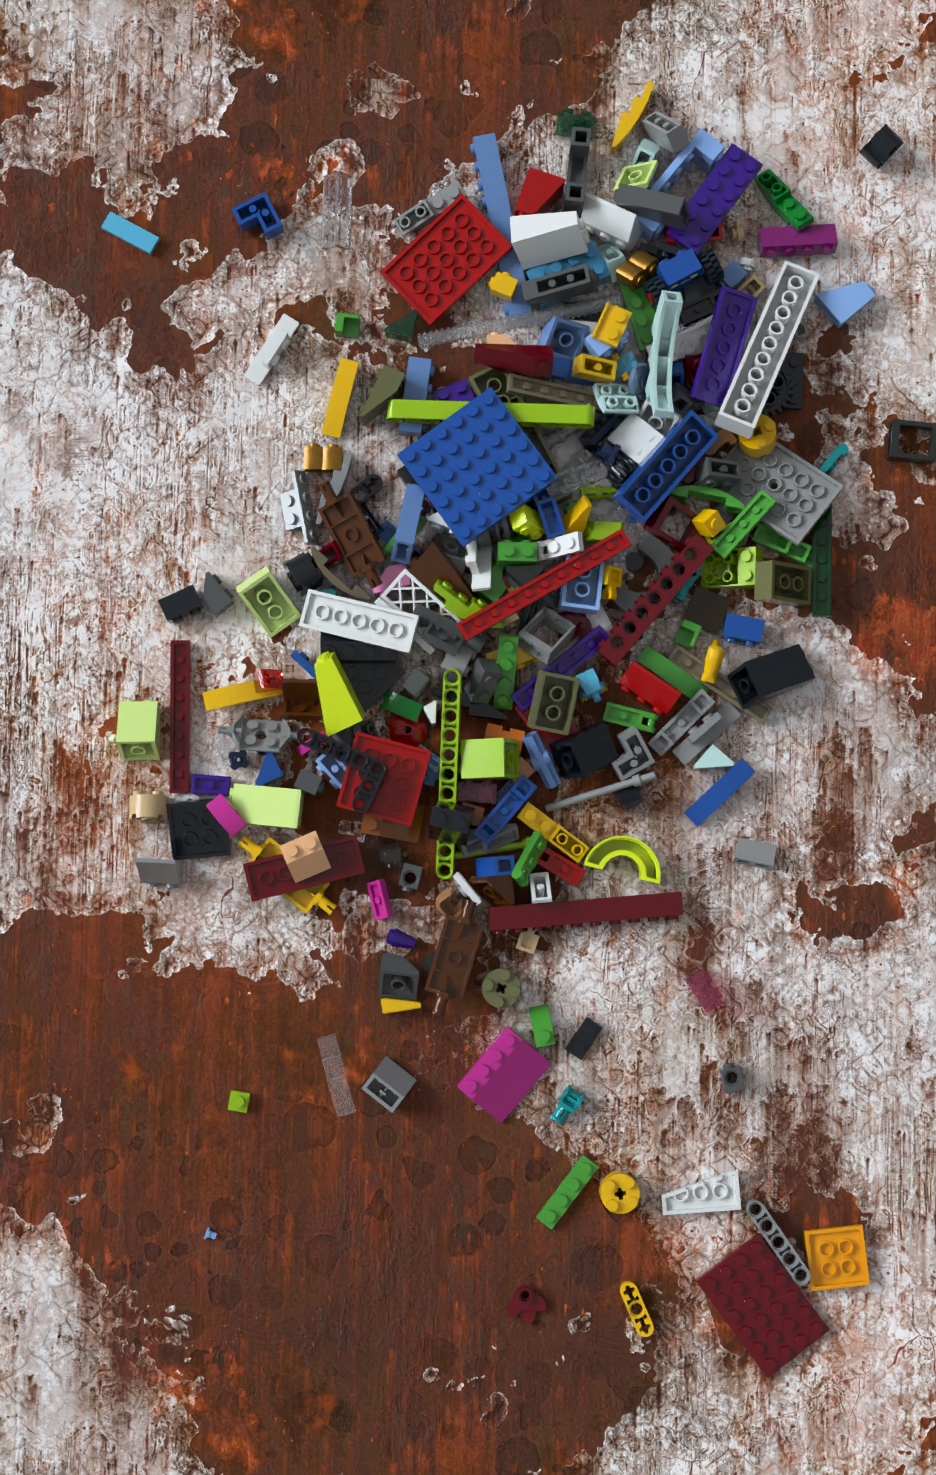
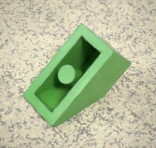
M548 1004L530 1007L529 1013L536 1048L556 1044Z

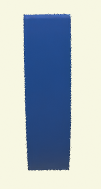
M522 775L473 834L488 846L535 791L537 786Z

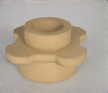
M734 223V226L730 227L728 232L732 245H736V242L743 241L744 229L738 223Z

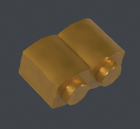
M643 250L637 251L628 261H625L617 268V281L633 291L643 286L646 280L657 274L658 258Z
M311 443L309 446L304 447V472L333 473V470L341 471L343 449L339 445L328 444V447H320V444Z

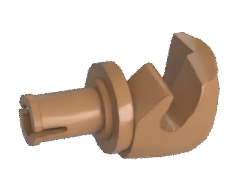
M454 885L444 889L436 898V908L444 917H446V914L454 917L461 915L464 896L461 897L459 902L454 901V894L458 890Z

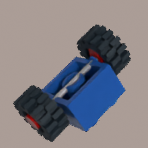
M692 248L687 251L683 249L674 258L662 260L657 267L656 276L644 282L643 288L652 308L656 312L662 290L677 292L700 280L701 275H703L706 283L712 286L723 280L725 276L720 265L721 263L711 248H707L696 255Z

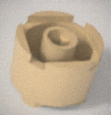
M133 791L132 796L129 797V821L134 822V819H139V823L158 824L161 823V819H164L167 822L166 804L169 798L164 795L163 791H152V794H144V791Z

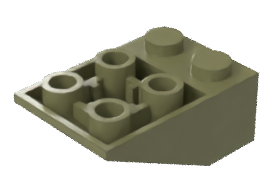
M385 364L382 369H378L375 376L377 381L374 386H370L367 393L369 398L366 403H362L359 410L362 425H367L387 409L388 400L400 398L405 388V373Z

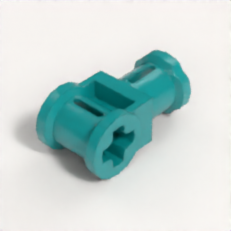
M699 568L673 599L682 603L686 602L685 598L690 588L699 577Z
M568 1084L557 1102L559 1104L549 1117L564 1126V1121L570 1112L573 1114L575 1109L579 1107L585 1098V1094L578 1093L572 1088V1085Z

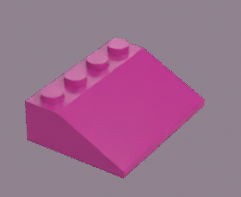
M506 1026L461 1079L457 1087L502 1123L551 1063L510 1027Z

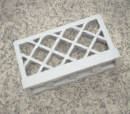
M407 568L398 575L374 602L378 606L403 611V603H413V612L416 603H426V607L430 609L429 602H436L440 605V613L438 614L452 616L456 620L455 623L462 621L460 617L445 609L444 602L424 583L409 573ZM405 574L411 578L412 587H402L401 579ZM412 589L413 600H403L402 590ZM415 589L425 591L426 600H416ZM391 590H399V601H393L387 594ZM418 624L414 640L431 655L438 647L421 639L427 627H421Z

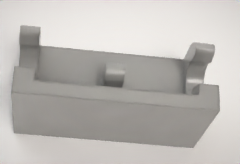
M739 837L732 862L771 870L774 866L777 846Z

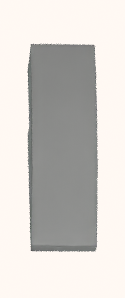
M506 824L488 846L473 834L477 828L471 829L467 846L458 845V849L465 858L481 850L486 855L518 840V827L516 824Z

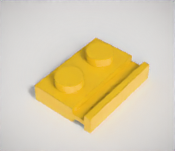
M607 302L591 338L617 349L632 316V312Z

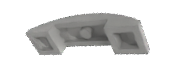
M701 689L648 744L662 756L715 701Z

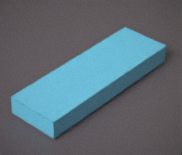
M111 211L101 226L102 230L149 255L153 253L160 241L158 236Z

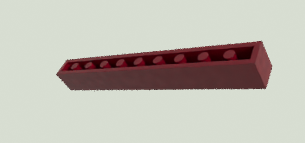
M681 892L488 907L487 911L489 931H494V934H505L507 929H513V933L525 932V928L531 927L533 931L544 930V926H552L553 930L563 929V925L571 924V928L583 927L582 923H590V926H601L603 921H609V925L621 924V920L627 919L629 923L640 922V918H648V922L659 921V917L667 916V920L678 919V915H683Z

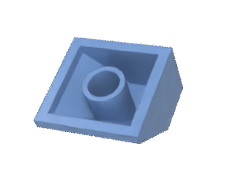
M554 316L543 328L537 345H550L555 357L574 361V358L580 355L590 327Z

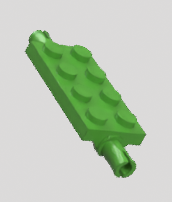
M619 283L627 311L632 312L630 322L639 352L646 351L645 346L653 343L651 327L656 312L652 308L643 286L633 291Z

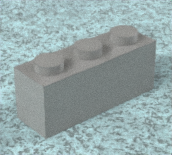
M655 111L641 120L649 140L674 154L681 152L685 146L690 144L682 123L659 111Z

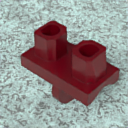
M702 353L685 354V364L683 365L685 372L684 387L687 389L693 387Z

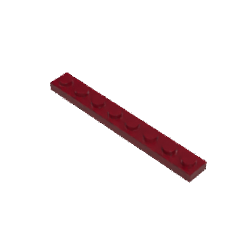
M171 640L170 794L190 793V640Z

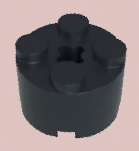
M885 124L859 153L874 168L879 169L904 142Z
M302 552L283 563L284 569L288 567L289 573H287V576L297 592L301 591V597L307 594L308 589L315 590L322 586V579H324L321 570L314 567V559L309 552L306 554Z

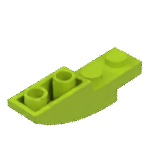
M438 579L434 584L433 590L446 599L444 608L461 619H465L488 606L481 598L473 597L468 602V598L461 592H455L452 585L447 581ZM504 620L491 628H502Z

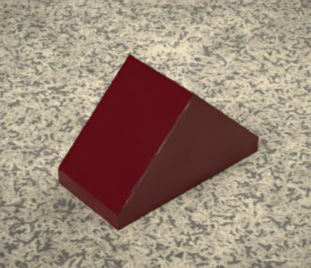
M335 540L319 550L328 559L324 564L328 569L345 562ZM314 561L313 564L315 568L318 569V566Z

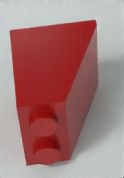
M529 167L515 208V216L546 213L562 197L565 179Z

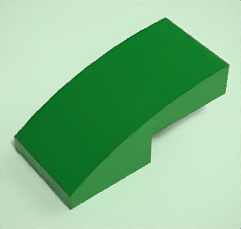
M391 691L387 692L381 705V709L415 723L423 707V704Z

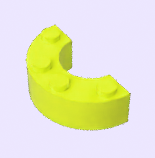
M614 836L599 842L589 851L583 863V866L603 870L605 864L611 858L625 856L637 865L639 880L660 884L661 872L656 855L644 842L633 837Z

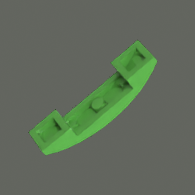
M700 485L675 487L668 495L682 503L686 502L688 496L724 504L723 511L740 514L745 506L738 499L724 491Z

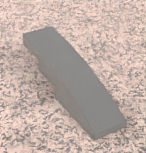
M344 453L341 471L333 470L331 486L339 497L342 495L352 465L353 456L350 453ZM322 493L318 509L326 504V499ZM318 512L316 526L321 528L324 521Z

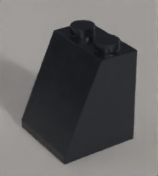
M605 723L591 724L549 744L563 779L585 778L619 758L616 746L613 744L609 729Z
M437 800L431 811L429 838L467 846L475 808Z

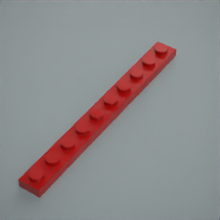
M620 529L583 552L578 553L458 622L456 626L465 641H468L631 547L632 544L623 529Z

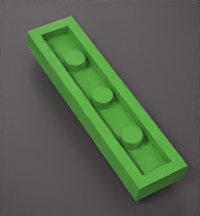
M761 490L713 542L711 546L714 547V551L726 560L777 504L776 500L764 490Z
M501 633L499 635L497 666L502 674L494 691L493 707L496 709L512 710L513 700L510 695L514 693L519 635Z
M583 1154L537 1214L536 1218L552 1230L599 1166Z

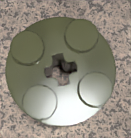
M498 968L489 972L484 978L482 994L490 1005L496 1008H506L514 1004L519 998L521 984L514 972ZM498 983H501V985L505 984L507 986L505 988V993H502L501 991H496V989L498 988Z

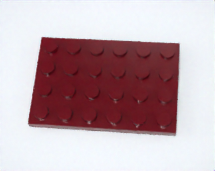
M758 1233L695 1280L767 1378L830 1330Z

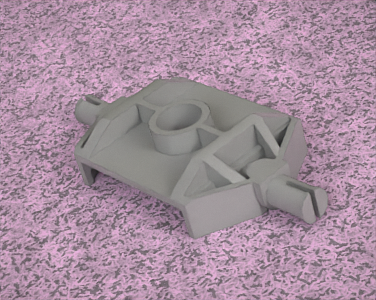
M244 713L238 717L233 726H219L218 734H230L238 750L282 753L289 742L297 740L298 732L290 731L291 729L286 719H282V721L244 718ZM258 735H264L266 738L261 740L256 737Z

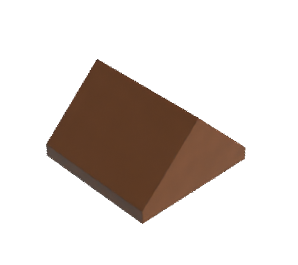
M511 875L468 879L467 882L492 907L511 906L514 904Z

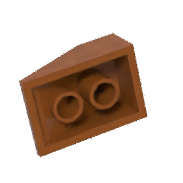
M417 805L412 827L364 814L360 833L418 844L425 806Z

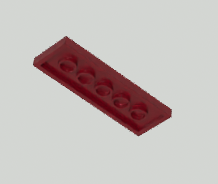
M357 836L321 844L331 868L298 883H295L283 854L244 863L243 867L252 902L365 874Z

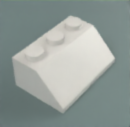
M590 193L587 194L581 218H583L588 234L597 235L602 241L607 243L610 241L621 250L627 249L632 251L643 233L637 215Z

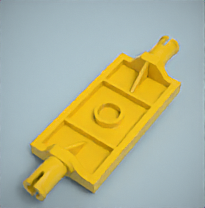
M247 835L242 839L248 845L243 841H240L238 844L251 854L252 859L250 862L282 854L279 847L280 844L270 836L263 845L256 844ZM331 883L282 894V896L306 914L316 905L329 915L333 911L327 906L334 910L337 905L324 896L325 890Z

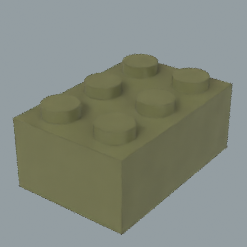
M775 560L755 562L754 601L791 607L811 605L812 567Z
M538 670L527 727L568 736L580 678Z

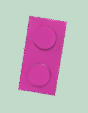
M385 879L366 883L375 921L394 916Z

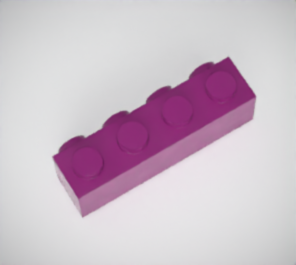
M835 224L808 225L799 232L793 226L760 228L758 235L760 258L835 254L838 245Z

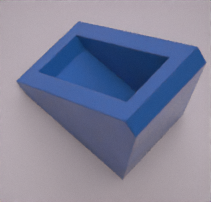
M272 752L266 753L255 783L257 786H265L285 777L275 754Z

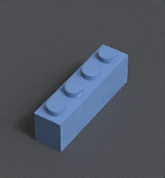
M409 356L403 395L404 400H427V396L431 395L432 384H429L430 377H434L435 371L432 359ZM400 423L399 435L422 437V432H426L427 424Z

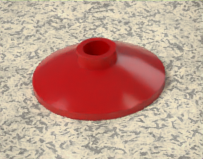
M397 715L390 723L389 735L392 741L418 747L426 739L427 726L421 716L418 717L415 723ZM410 727L412 731L407 734L404 732V729Z

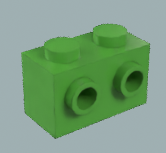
M508 539L498 542L496 548V567L536 565L537 543H532L531 540L513 542Z

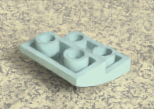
M595 383L593 385L595 399L603 413L639 414L637 398L631 395L628 384Z

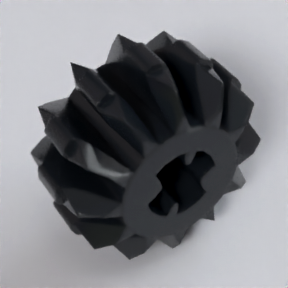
M622 457L619 461H615L614 465H611V469L607 471L606 478L618 490L635 471L637 465L632 459Z

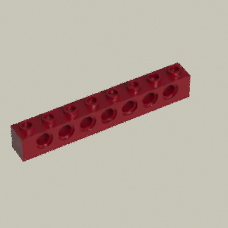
M698 534L694 537H688L683 543L685 548L682 552L677 550L672 556V564L669 567L665 565L658 573L661 577L657 581L654 579L646 587L649 591L645 596L640 594L635 600V608L633 610L628 609L622 616L624 621L620 625L616 623L609 631L612 634L609 639L604 638L598 644L599 650L597 654L613 667L620 662L714 550V547ZM686 552H693L695 560H689L686 557ZM674 566L682 567L683 574L677 575L674 572ZM663 580L670 582V589L667 590L662 587L661 583ZM656 595L659 599L658 604H652L649 601V596ZM637 610H644L647 614L646 618H639ZM625 625H633L634 633H627L624 629ZM615 638L620 639L622 647L615 648L612 645V640Z

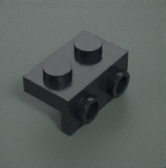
M601 414L597 421L594 422V428L587 429L578 438L585 451L592 452L612 431V427L619 421L616 414Z

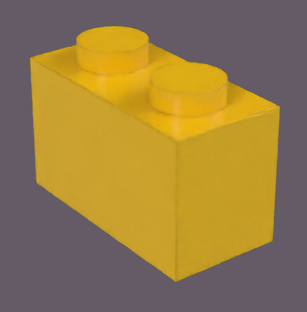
M582 353L574 358L571 377L597 383H610L615 380L617 361Z

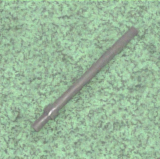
M655 771L641 776L637 774L632 776L631 779L547 804L545 808L547 812L631 786L638 787L643 785L644 782L657 779Z

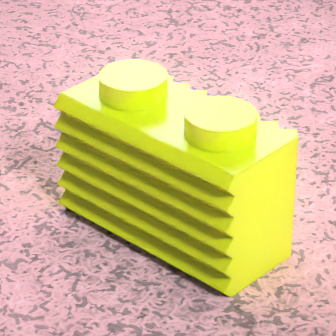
M522 505L508 515L513 531L529 539H539L545 533L538 512L526 505Z

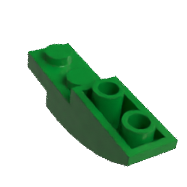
M770 169L754 178V182L763 196L788 226L791 224L799 232L814 222L813 216L791 195V190Z

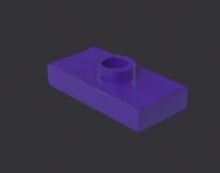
M192 774L191 793L219 795L221 793L224 796H229L232 777Z

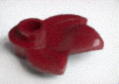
M568 611L558 613L576 625L574 636L570 641L578 636H585L591 631L592 624L586 618V614ZM580 623H584L583 629H579Z
M526 1284L516 1289L515 1296L507 1304L509 1318L519 1314L529 1325L535 1319L536 1311L546 1310L543 1297L534 1293L533 1288ZM523 1291H527L529 1293V1295L526 1298L521 1296V1293Z

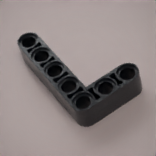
M302 728L299 730L297 740L302 745L365 773L353 799L352 806L357 813L365 814L369 812L387 774V765L377 758L312 729ZM306 732H310L312 735L309 742L302 740V736ZM323 740L329 741L330 745L327 750H321L320 743ZM346 748L347 756L345 758L338 757L339 749ZM358 756H364V765H356L355 760ZM382 764V773L375 774L373 772L374 765ZM374 782L375 789L372 792H367L365 790L366 783ZM361 799L367 802V807L364 810L357 808V802Z

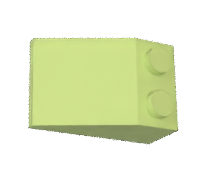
M267 566L235 587L239 596L270 638L301 617V614Z

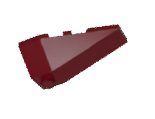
M475 343L474 362L508 374L512 373L548 381L553 371L554 354L550 345Z

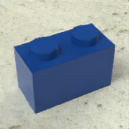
M727 613L724 618L721 638L726 639L725 642L736 644L739 641L744 642L745 646L756 647L762 641L765 620Z

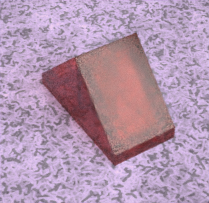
M258 669L253 674L256 693L283 689L282 670Z

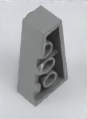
M483 632L479 634L484 638L486 636V634H483ZM462 644L456 656L447 653L440 667L437 679L443 682L444 673L450 668L459 669L462 673V679L467 677L471 668L469 663L471 660H475L478 652ZM449 672L448 679L451 682H456L458 680L457 673Z

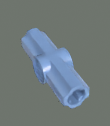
M538 730L523 736L522 739L530 754L532 766L535 771L539 772L546 788L552 789L562 783V779L554 765L553 755L548 748L546 749Z

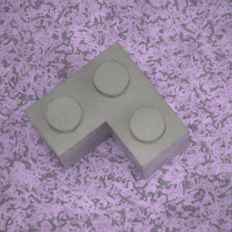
M631 726L616 735L625 752L618 755L619 758L609 764L618 779L623 781L655 763L637 728Z

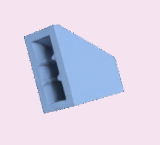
M862 281L819 293L814 302L839 329L867 306L876 295L872 286Z

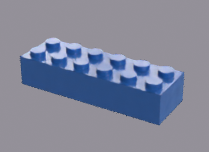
M693 410L685 412L611 498L638 523L646 522L716 441L719 435Z

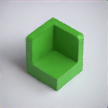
M337 312L336 336L357 339L361 323L360 315Z
M684 619L674 643L691 650L702 626Z

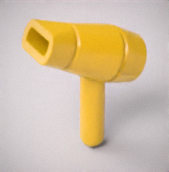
M718 639L712 640L711 646H709L704 672L701 677L702 681L716 683L717 673L724 658V649L719 646Z

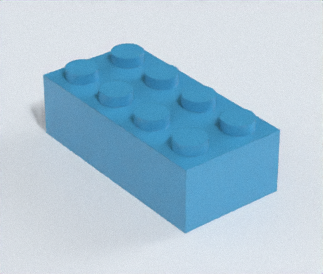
M593 241L588 244V252L543 264L526 271V281L586 263L591 269H594L595 273H598L600 279L598 286L609 282L611 274L596 242ZM573 297L539 303L538 306L542 312Z

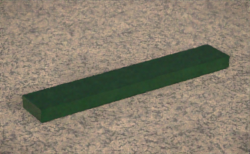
M832 504L812 528V617H832Z

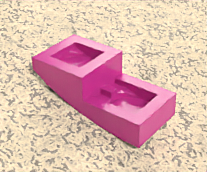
M220 793L206 805L231 837H234L247 826L239 812L231 806L223 794Z

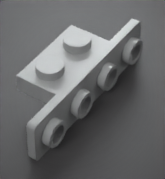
M293 470L292 477L295 489L280 494L286 531L302 528L305 544L315 546L319 544L318 532L315 527V515L312 510L311 495L307 484L308 478L304 471Z
M727 702L715 714L710 712L702 719L704 723L700 727L695 725L689 730V736L673 749L672 753L683 765L687 764L734 723L741 714L730 702Z

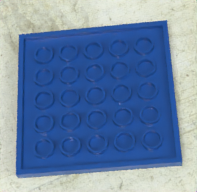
M491 387L397 454L463 548L558 480L552 469Z

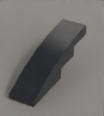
M433 687L432 696L442 698L443 689ZM449 691L447 698L451 699V701H456L457 694L454 691ZM462 694L461 708L469 709L468 717L498 721L507 720V716L494 707L484 703L471 702L468 695Z

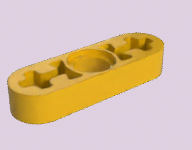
M624 1281L620 1285V1294L637 1333L642 1337H648L654 1331L651 1318L636 1284L632 1281ZM628 1285L630 1288L634 1287L632 1290L633 1297L636 1298L638 1296L639 1298L631 1300L628 1293H623L626 1290L625 1287ZM635 1303L642 1306V1311L639 1314H634L631 1311V1307ZM643 1317L645 1324H650L647 1327V1332H644L643 1329L639 1330L642 1327L639 1318Z

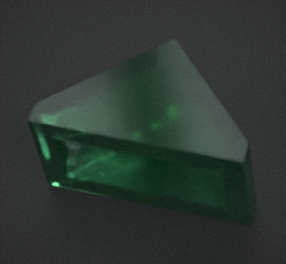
M416 309L384 329L386 338L412 343L418 320Z

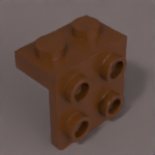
M283 679L284 700L282 719L321 720L322 708L317 680Z

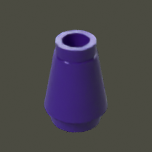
M390 928L386 943L390 944L391 947L413 949L416 938L397 928Z

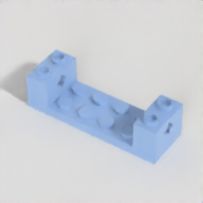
M701 128L692 138L690 144L682 150L650 190L668 193L670 185H675L681 178V172L683 170L687 171L692 163L709 175L724 155L725 146ZM637 216L643 232L640 237L649 244L653 240L657 241L662 236V230L665 225Z

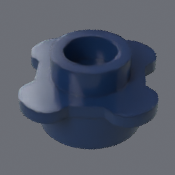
M240 750L239 752L231 751L228 754L231 769L237 770L239 767H248L249 762L246 760V750Z

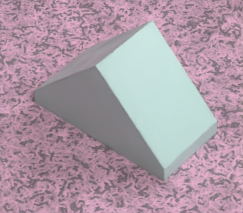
M712 744L693 765V770L732 767L734 762Z

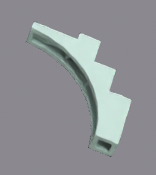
M665 290L661 292L651 327L653 343L648 357L650 372L645 386L647 400L651 402L653 416L673 418L672 364L683 300L681 292Z

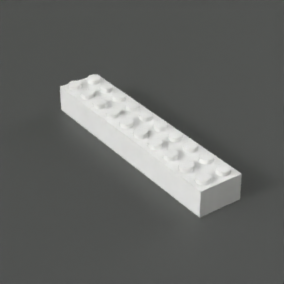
M785 260L714 425L748 439L751 438L820 276L819 273Z

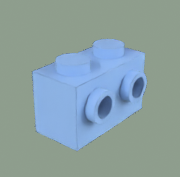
M322 754L315 760L318 764L316 768L322 775L327 774L331 778L329 782L336 790L338 788L341 789L347 766Z

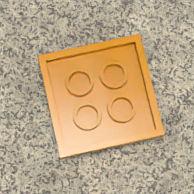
M862 1224L803 1230L807 1267L811 1274L809 1280L811 1291L870 1285Z

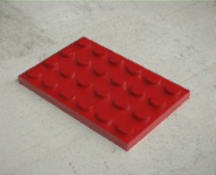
M462 193L380 273L431 327L513 249V246Z

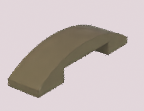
M311 545L310 551L315 563L332 584L354 597L366 600L371 598L359 585L354 583L349 588L326 568L324 564L328 560L327 557Z

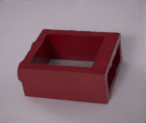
M667 496L648 518L643 529L650 534L652 533L675 551L679 550L682 552L685 548L683 543L688 537H694L698 533L692 521L688 524L679 542L660 528L672 507L691 520L697 514L673 497Z

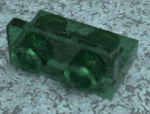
M563 108L562 111H558L555 135L571 137L573 126L591 128L590 140H592L595 116L592 115V112L581 110V114L573 113L574 109Z

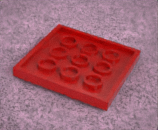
M356 731L352 748L383 761L388 769L370 811L365 814L412 827L432 751ZM364 756L356 758L355 763L357 766L364 765ZM382 764L374 765L373 772L375 774L382 773ZM347 765L336 807L355 811L352 803L365 775L364 772ZM370 781L366 783L365 790L372 792L375 789V784ZM361 799L357 802L359 810H364L367 807L366 800Z

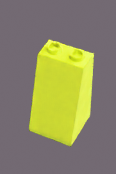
M327 651L320 654L314 665L327 736H331L363 721L365 715L362 705L335 651L332 653Z

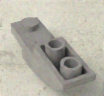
M456 180L428 200H422L393 221L404 237L431 224L462 193L466 198L468 196L459 181Z

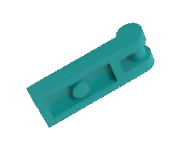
M843 443L838 445L819 470L824 473H831L837 466L835 461L847 454L848 446Z

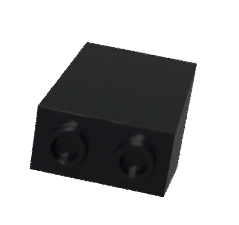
M800 644L746 661L727 675L743 710L802 687L815 679L813 670Z

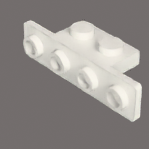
M286 314L282 315L244 374L245 378L258 386L262 384L271 368L278 363L282 351L287 349L291 337L299 326L298 321Z
M477 538L466 546L468 556H465L466 566L470 567L472 573L471 589L473 592L490 590L492 576L493 544L480 547Z

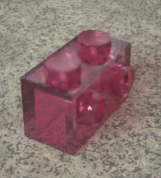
M463 779V782L458 783L457 802L496 805L497 784H493V780H482V783H474V780Z
M698 969L683 979L703 1012L708 1013L723 1003L721 1001L723 996L717 987L713 988L711 985L712 978L707 971L703 972L702 969Z

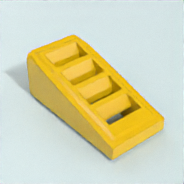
M381 998L382 1012L384 1014L422 1007L421 1002Z

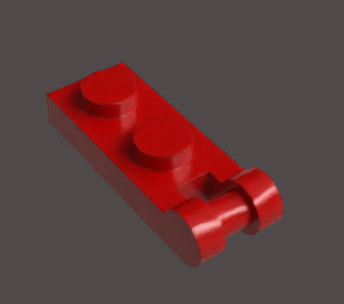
M548 847L545 848L537 860L538 865L575 887L578 886L586 872L585 869ZM545 853L550 856L547 862L542 860Z

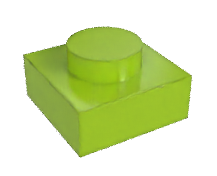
M231 1090L227 1110L247 1113L251 1093Z

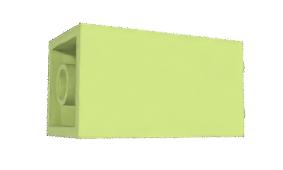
M235 783L234 788H230L229 799H232L231 806L239 812L247 824L300 830L305 793L303 790Z

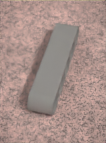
M756 1198L749 1199L745 1204V1210L791 1278L797 1284H807L811 1278L808 1268L765 1206ZM753 1204H759V1211L756 1213H751L750 1211ZM765 1220L771 1222L768 1229H762V1223ZM775 1237L782 1238V1242L778 1246L773 1245ZM788 1253H792L793 1260L790 1262H785V1255ZM804 1270V1276L800 1279L796 1278V1272Z

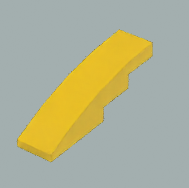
M647 81L643 97H634L630 113L622 111L611 146V154H614L624 144L638 125L646 110L655 83Z
M342 357L340 359L322 430L324 435L341 438L358 372V361Z
M281 675L202 692L206 711L283 695Z

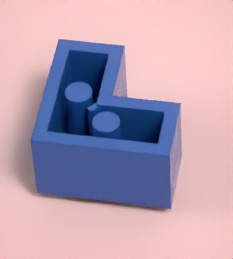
M266 192L232 208L233 215L242 233L257 225H260L267 240L284 233L283 225Z

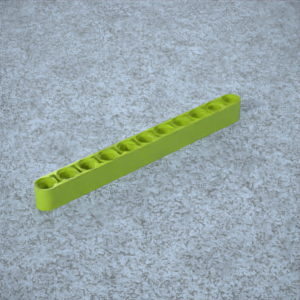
M391 399L387 401L386 420L394 423L440 424L470 401ZM503 403L520 427L594 428V406Z
M450 668L443 676L439 800L457 804L462 673L457 668ZM449 672L457 673L458 680L456 682H451L448 679ZM449 691H454L457 694L456 701L448 700L447 693ZM451 710L456 713L454 721L447 719V711ZM447 730L455 732L456 737L454 740L447 739ZM446 750H453L455 757L453 759L446 758ZM444 770H453L454 777H445ZM450 788L453 791V796L446 797L443 790ZM437 840L436 874L441 879H448L454 873L456 844ZM441 847H450L451 853L449 855L443 854ZM442 865L449 866L450 873H442L440 867Z

